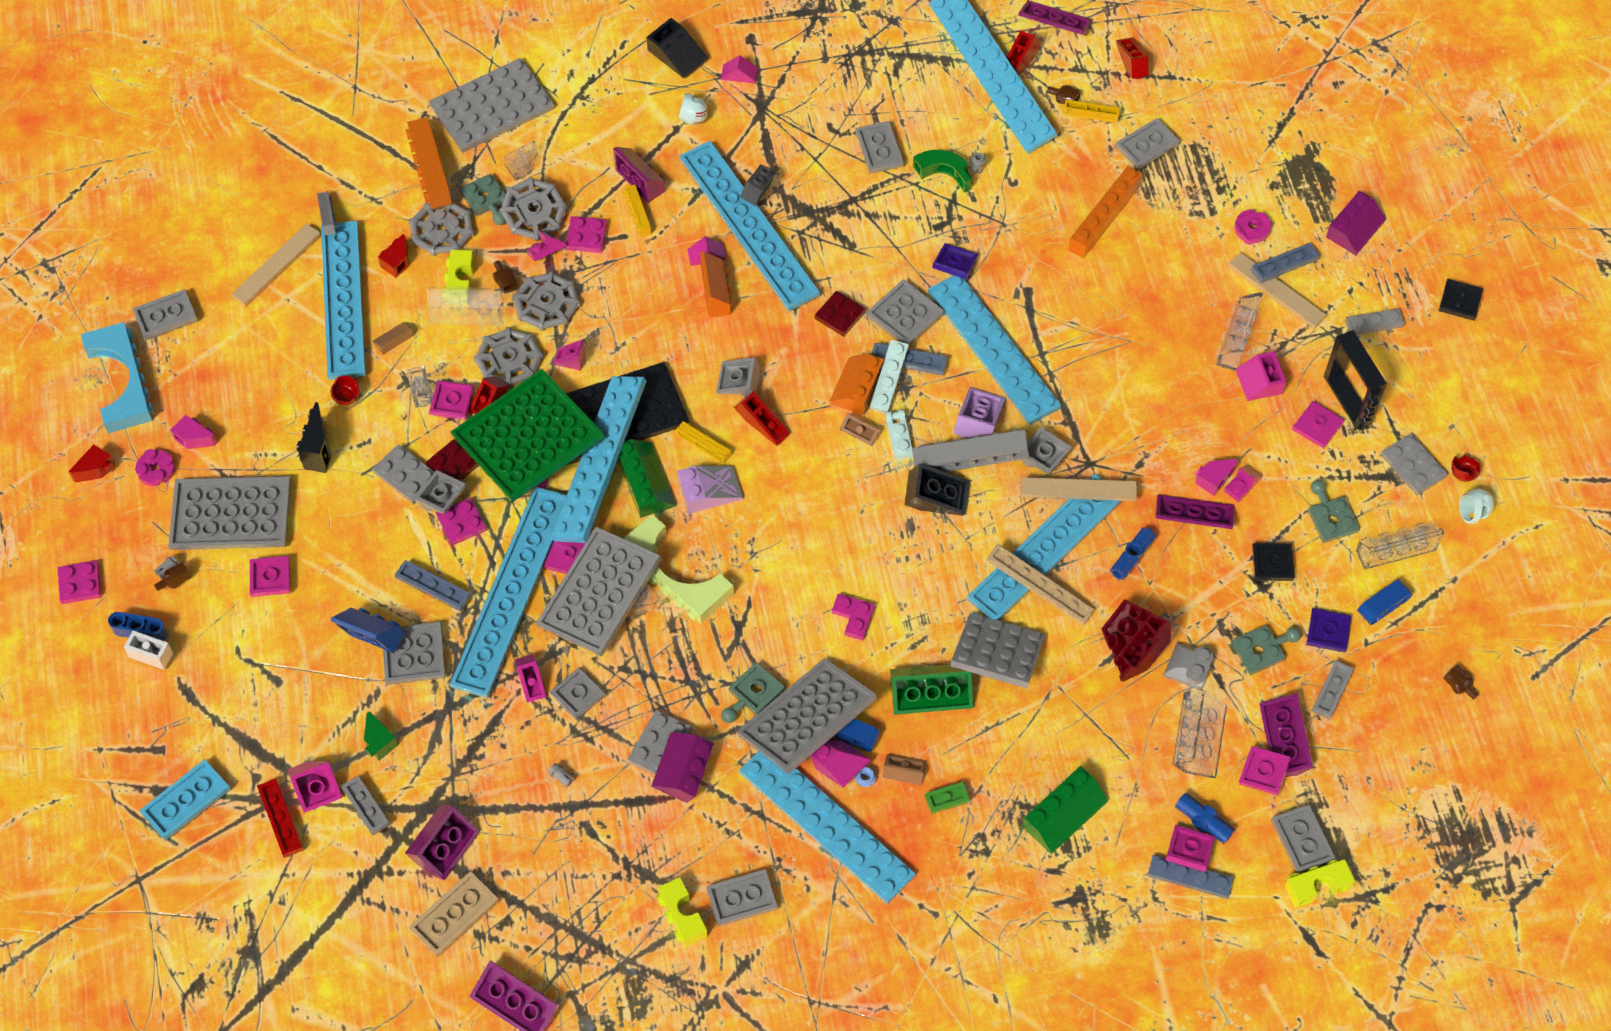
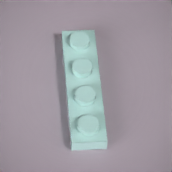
M894 340L890 341L871 401V410L882 413L889 411L909 344Z

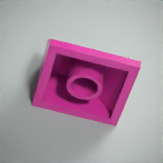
M843 740L827 741L810 755L815 769L842 788L871 762L868 757Z
M328 761L305 762L287 769L304 813L342 798Z

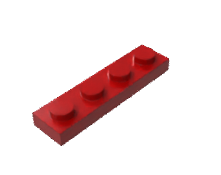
M275 778L257 785L283 857L286 858L304 851L277 779Z

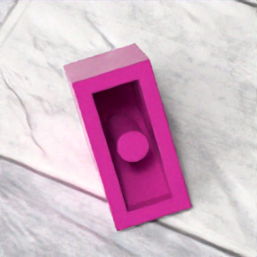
M1238 460L1209 461L1205 467L1201 466L1198 469L1196 485L1215 496L1235 472Z
M531 654L514 659L527 703L545 698L546 694L534 655Z

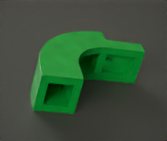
M928 150L913 156V168L921 179L932 174L943 173L954 178L964 193L971 190L972 177L968 173V163L959 155L946 150Z

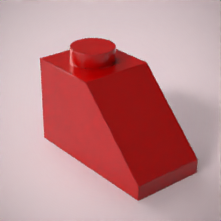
M496 376L483 378L469 411L474 414L478 413L504 395L509 385Z
M93 444L68 472L76 483L101 479L112 471L115 463L109 453Z

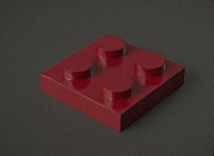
M836 290L817 311L814 319L845 337L866 313V308Z
M455 439L451 440L426 461L427 466L432 471L438 470L459 481H462L478 467L477 463Z

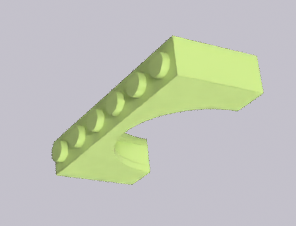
M651 514L624 539L656 553L660 541L666 536V526ZM657 565L648 580L651 584H656L660 587V591L665 596L669 595L678 608H683L693 621L697 620L700 624L734 595V585L721 574L706 582L687 584L669 578Z

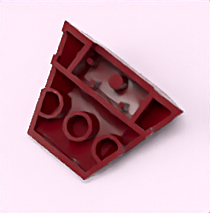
M1126 599L1122 601L1101 628L1108 648L1112 650L1114 655V664L1118 666L1121 674L1119 677L1122 682L1147 671L1171 641V622Z

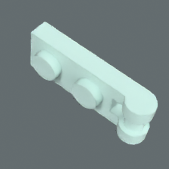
M897 410L894 413H891V411L885 412V421L894 459L912 458V445L904 410ZM899 419V423L893 424L892 420Z

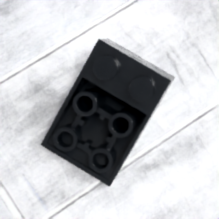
M673 18L668 19L646 37L647 50L683 79L708 60L707 55L685 28Z
M315 402L313 409L309 411V420L307 425L305 424L303 427V436L301 441H298L296 450L299 453L304 469L326 473L331 460V453L318 402Z

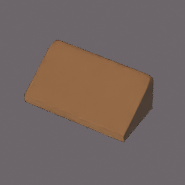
M402 322L372 342L382 354H385L414 335L411 327Z
M847 413L839 429L870 446L874 445L883 431L850 413Z
M888 754L884 763L882 777L921 785L926 762Z

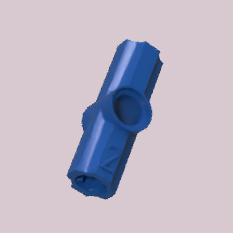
M1142 527L1132 542L1127 544L1125 551L1110 569L1115 578L1125 580L1135 565L1140 563L1141 557L1156 539V535L1152 530Z
M1187 793L1183 794L1175 804V808L1190 818L1192 824L1202 832L1207 831L1223 844L1230 839L1235 831L1234 828L1218 817L1217 812L1212 807L1202 805Z

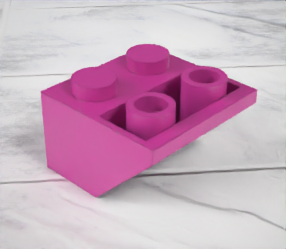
M1274 351L1256 355L1236 368V373L1247 401L1283 394L1286 380Z

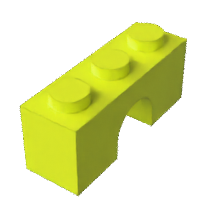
M451 250L450 257H447L446 260L448 272H445V283L447 285L443 287V298H446L447 305L469 306L471 295L469 280H460V278L466 275L473 276V251Z
M1345 859L1341 861L1332 860L1324 867L1319 868V866H1315L1306 873L1290 875L1285 888L1294 907L1297 908L1314 902L1317 896L1314 885L1317 883L1325 884L1329 887L1332 895L1352 889L1355 880Z
M676 878L657 887V901L660 907H665L667 911L665 913L669 925H674L676 929L674 935L678 943L682 942L684 947H687L707 938V929L698 912L690 916L682 915L679 912L682 905L690 902L689 894L681 878Z

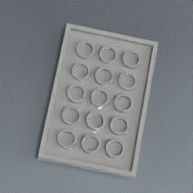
M521 58L428 101L429 106L461 153L555 109L553 102Z
M290 476L175 479L169 549L286 547L291 486Z
M595 527L536 625L599 656H603L662 559L661 556Z
M824 658L736 732L742 740L789 774L871 705L877 697L870 689Z

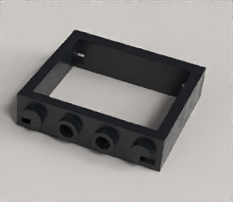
M1352 330L1336 337L1323 377L1355 429L1363 426L1368 427L1373 423L1387 383L1358 336ZM1349 360L1367 387L1363 403L1344 374Z

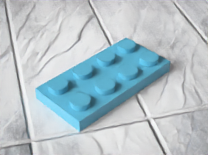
M204 759L139 811L166 841L231 789Z

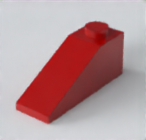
M1021 30L1006 57L1018 76L1034 59L1041 45V42L1034 35Z
M1132 37L1116 40V46L1129 76L1132 79H1141L1144 76H1149L1148 56Z
M754 391L747 394L734 406L735 410L747 423L776 446L790 434Z

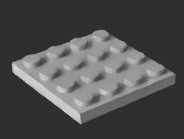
M970 613L950 666L1028 688L1045 634Z

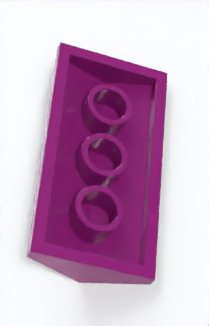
M1027 0L1018 14L1020 17L1083 36L1087 35L1092 23L1090 18Z
M1157 494L1156 519L1233 529L1234 505Z
M1298 693L1259 703L1268 750L1291 757L1285 777L1298 776L1314 768Z
M492 960L488 962L469 996L520 1031H547L553 1023L559 1007L557 1003Z

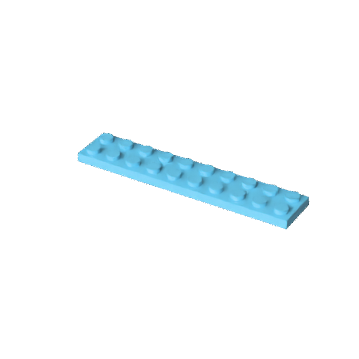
M357 221L336 223V233L325 236L321 224L328 380H334L343 375L351 377L366 376Z
M953 275L928 288L929 295L944 310L945 316L1029 426L1061 408L1058 400L963 278Z
M611 377L594 422L603 432L605 438L582 454L551 536L554 541L587 542L645 387L646 380L644 377Z
M1094 474L1089 480L1102 479ZM1068 499L1013 554L1046 576L1122 501ZM996 568L967 596V600L988 618L1000 620L1030 590Z
M757 752L739 770V773L887 905L915 877L916 874L796 768L787 774L760 752Z

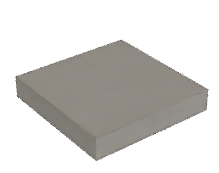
M580 667L550 691V695L576 721L606 697V693Z

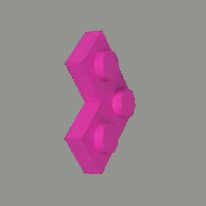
M837 594L832 614L849 618L844 636L861 641L864 640L875 604Z

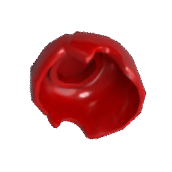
M348 375L337 377L330 390L332 400L344 406L353 404L359 396L360 388L358 381Z
M1466 455L1460 458L1455 456L1451 463L1452 475L1459 481L1469 482L1477 479L1480 475V464L1474 458L1467 457Z

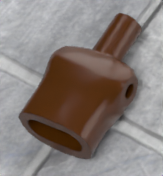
M1063 85L1060 89L1049 86L1047 93L1055 95L1057 103L1065 104V100L1078 101L1081 90L1068 85Z
M499 260L495 261L493 264L497 271L493 273V279L501 292L507 293L515 290L519 283L515 278L512 268H503Z
M180 562L168 568L163 574L164 579L154 584V587L157 591L166 586L175 589L190 579L191 576L184 563Z
M1456 665L1443 677L1456 694L1460 695L1465 692L1473 700L1479 696L1471 687L1474 683L1473 678L1459 665Z

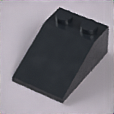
M919 463L908 473L904 505L920 511L964 516L969 480Z

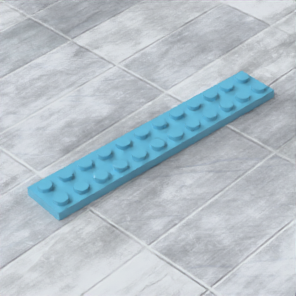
M932 0L929 2L937 18L1026 153L1030 154L1058 136L969 1Z
M711 141L679 155L680 161L789 312L819 297V290L759 207L740 198L744 189L743 185Z
M534 487L451 680V688L484 698L489 697L554 540L551 536L567 495Z

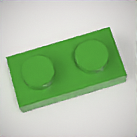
M963 782L924 794L931 814L967 804L970 801Z

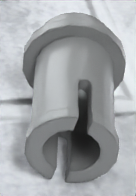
M975 153L971 158L973 163L972 172L976 174L978 169V174H981L983 172L985 156L982 153Z
M171 555L166 557V560L153 571L162 580L164 572L179 562Z
M554 763L548 770L550 777H555L566 788L575 779L562 768L561 764Z

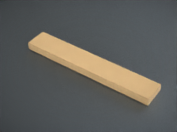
M306 223L231 294L232 298L246 307L321 236L320 232Z
M1241 252L1229 263V268L1311 328L1315 329L1326 318L1324 312L1277 278L1260 283L1250 271L1251 267L1256 263Z
M1021 477V497L1136 501L1137 499L1136 481Z
M998 543L986 559V561L1082 626L1094 611V608Z

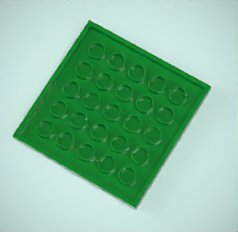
M540 369L450 431L452 437L511 502L520 498L605 438L603 432L543 369Z

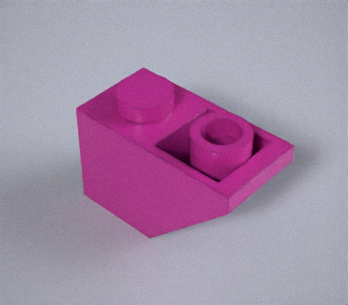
M186 414L170 429L174 440L187 449L210 447L217 444L214 437L215 433L209 427L204 428L196 418H190Z

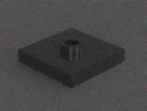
M1447 279L1438 311L1475 321L1483 288Z
M1252 544L1254 580H1294L1292 544Z

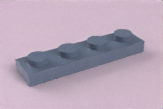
M1308 243L1255 264L1251 267L1250 271L1262 283L1317 261L1320 254Z
M874 343L871 355L885 360L889 345ZM908 349L902 368L943 376L947 356Z
M407 560L402 563L395 573L396 579L460 612L471 598V593Z
M1155 855L1152 856L1147 877L1225 899L1229 897L1233 877L1208 870L1206 872L1166 861L1165 858Z

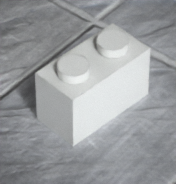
M132 631L124 646L129 658L165 670L173 655L169 643L136 631Z

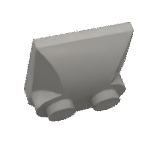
M756 357L722 361L716 393L741 394L743 397L753 391L756 393L760 376L759 362Z
M1040 427L1027 442L1030 458L1023 459L1022 462L1028 467H1036L1050 475L1071 450V446Z
M436 470L414 497V500L422 505L426 511L434 510L445 514L467 485Z
M1177 642L1163 677L1201 691L1214 654L1206 647L1195 648Z

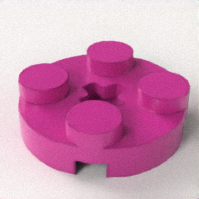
M1245 210L1238 215L1234 224L1236 235L1248 245L1262 242L1270 234L1271 221L1263 212L1257 213L1254 210ZM1249 224H1251L1252 226H1255V225H1256V228H1255V229L1250 228V227H1249V226H1250Z
M148 449L138 459L135 471L141 482L145 485L159 486V483H166L173 477L175 465L172 457L167 452ZM158 465L159 469L152 471V467Z

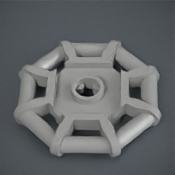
M528 177V179L512 187H507V192L499 212L511 230L510 233L539 241L538 226L547 222L550 226L541 231L549 234L561 229L560 225L565 209H567V204L564 203L554 183L551 184ZM529 186L528 191L521 194L518 193V191ZM533 186L545 189V191L537 192L533 189ZM552 194L556 203L552 204L548 195ZM512 197L516 198L515 206L509 207ZM530 205L538 206L536 212L529 210ZM552 210H557L555 220L550 218ZM511 213H515L519 219L516 224L510 215ZM524 224L527 227H533V232L522 229L521 226Z
M452 202V205L431 209L429 203H424V206L408 222L411 229V243L426 250L431 256L448 253L451 250H459L475 233L472 227L471 211L462 208ZM451 209L460 215L456 217L451 214ZM428 213V218L424 222L420 221ZM464 222L465 228H460L459 223ZM444 226V227H445V230L441 229V230L439 231V230H438V227ZM418 228L423 229L424 234L419 235ZM427 240V241L431 242L433 245H430V244L426 243L425 241Z
M552 271L543 275L526 277L517 293L512 296L518 320L529 323L541 331L545 328L568 324V320L581 304L574 287L575 283L572 280L568 281L554 274ZM544 282V285L539 286L536 283ZM530 287L531 290L529 291V293L525 294L528 288ZM568 291L570 298H565L563 293ZM547 297L549 298V302H543L542 300L547 299ZM522 302H528L529 307L524 309ZM565 305L569 306L568 309H567V310L565 311V313L563 314V313L561 312V310L563 309V307H564ZM533 313L540 316V319L537 320L529 315Z
M506 327L505 330L490 336H484L482 338L483 342L474 356V362L477 363L483 378L496 376L508 384V388L532 376L543 359V353L538 348L534 335L510 329V327ZM511 337L521 339V341L517 340V342L513 341V339H511ZM529 345L532 351L527 352L525 346ZM488 346L491 347V353L485 354ZM506 354L512 356L510 359H505ZM528 359H533L532 362H531V364H530V367L528 368V367L526 366V365H527V360H528ZM490 361L492 367L487 369L484 362ZM518 371L523 372L522 374H519L511 378V374L516 373ZM499 372L500 375H506V378L494 374Z

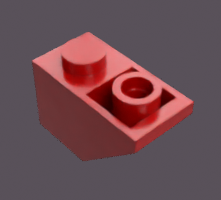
M404 234L396 238L378 256L380 267L395 278L409 267L408 244Z

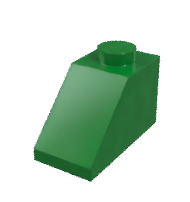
M369 711L366 714L364 731L366 747L364 749L370 757L375 756L380 761L395 749L398 744L395 737Z

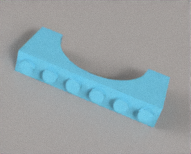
M125 322L81 334L83 346L89 359L96 357L112 358L123 363L129 369V382L124 393L115 402L100 409L107 433H113L152 421L151 413L154 412L151 402L147 403V398L150 397L147 387L143 388V383L146 382L143 373H139V369L142 367L139 358H135V354L138 352L135 343H131V339L134 338L131 328L127 329Z

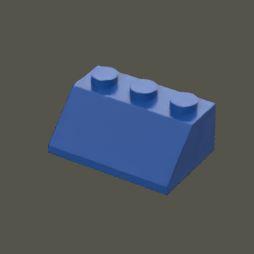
M351 607L333 616L330 620L348 635L391 653H395L405 634L399 628L400 624L393 620L387 622L385 618L378 614L372 616L370 612L363 608L357 610Z

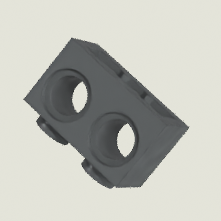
M760 164L746 182L740 198L756 206L769 189L776 172Z

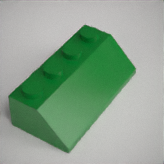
M634 439L625 441L617 460L639 517L642 518L676 507L652 443Z
M951 664L890 669L894 715L973 708L972 672L951 667Z
M1080 766L1024 817L1022 827L1052 855L1108 803V800L1096 779Z

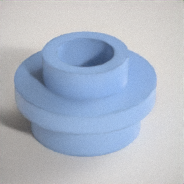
M865 767L855 776V779L860 786L869 787L874 784L876 775L872 769ZM863 776H868L869 779H868V780H863L862 777H863Z

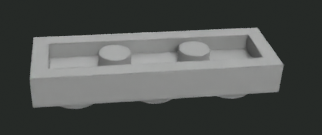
M1399 308L1346 317L1345 320L1348 331L1354 330L1356 335L1402 328L1405 324Z
M1335 660L1311 710L1312 712L1330 720L1354 668Z
M359 775L341 785L345 795L372 836L390 826L387 818Z

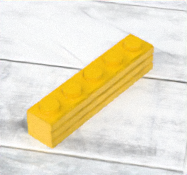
M1065 100L1063 115L1118 123L1120 108Z
M636 185L624 187V198L628 200L626 201L627 206L630 207V214L634 217V225H637V234L639 233L641 237L652 235Z
M683 421L676 429L678 436L723 464L731 457V450L728 446H723L718 440H713L710 435H705L700 429L694 428L690 423Z

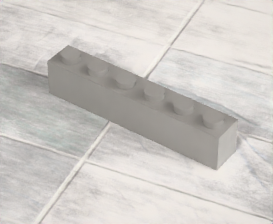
M1025 430L994 433L988 436H975L970 439H957L952 442H939L934 445H920L912 448L914 467L921 463L943 472L1030 458Z

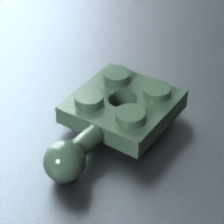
M491 173L459 188L460 193L476 216L490 210L493 214V222L496 225L500 226L506 223L504 217L497 209V206L502 204L501 199L505 198L506 194ZM481 193H488L486 196H479Z
M1314 480L1311 483L1310 489L1314 494L1318 495L1321 504L1311 506L1307 511L1322 543L1358 533L1360 529L1345 497L1329 501L1324 492L1326 489L1325 483L1322 480ZM1329 517H1336L1338 523H1331Z
M1265 625L1231 640V645L1249 676L1285 661L1286 657L1279 645L1288 641L1291 643L1298 642L1301 638V632L1298 628L1291 627L1286 630L1285 635L1274 639L1269 628ZM1261 647L1264 652L1256 654L1253 652V648Z
M756 662L728 688L729 692L739 701L732 708L727 707L723 709L721 719L725 723L734 722L737 713L744 706L757 715L785 690V687ZM758 685L762 687V690L755 693L751 688Z

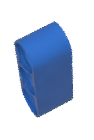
M1397 579L1365 601L1357 611L1370 625H1373L1408 601L1413 593L1400 579Z
M114 612L108 617V624L117 636L129 638L132 631H136L161 641L167 638V630L163 622L158 618L123 612Z
M854 718L833 737L871 752L881 733L877 728Z

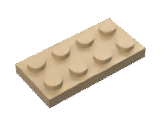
M470 871L408 928L436 957H439L496 905L499 899Z

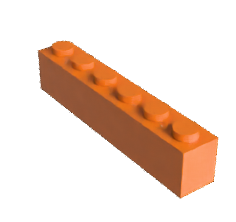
M428 117L408 121L409 129H406V135L408 140H412L409 142L411 152H415L413 154L414 163L419 165V167H416L418 177H422L420 180L421 188L426 190L423 193L425 202L430 204L431 209L452 205Z
M1129 166L1124 169L1071 236L1069 243L1070 252L1083 259L1086 257L1140 188L1142 173Z

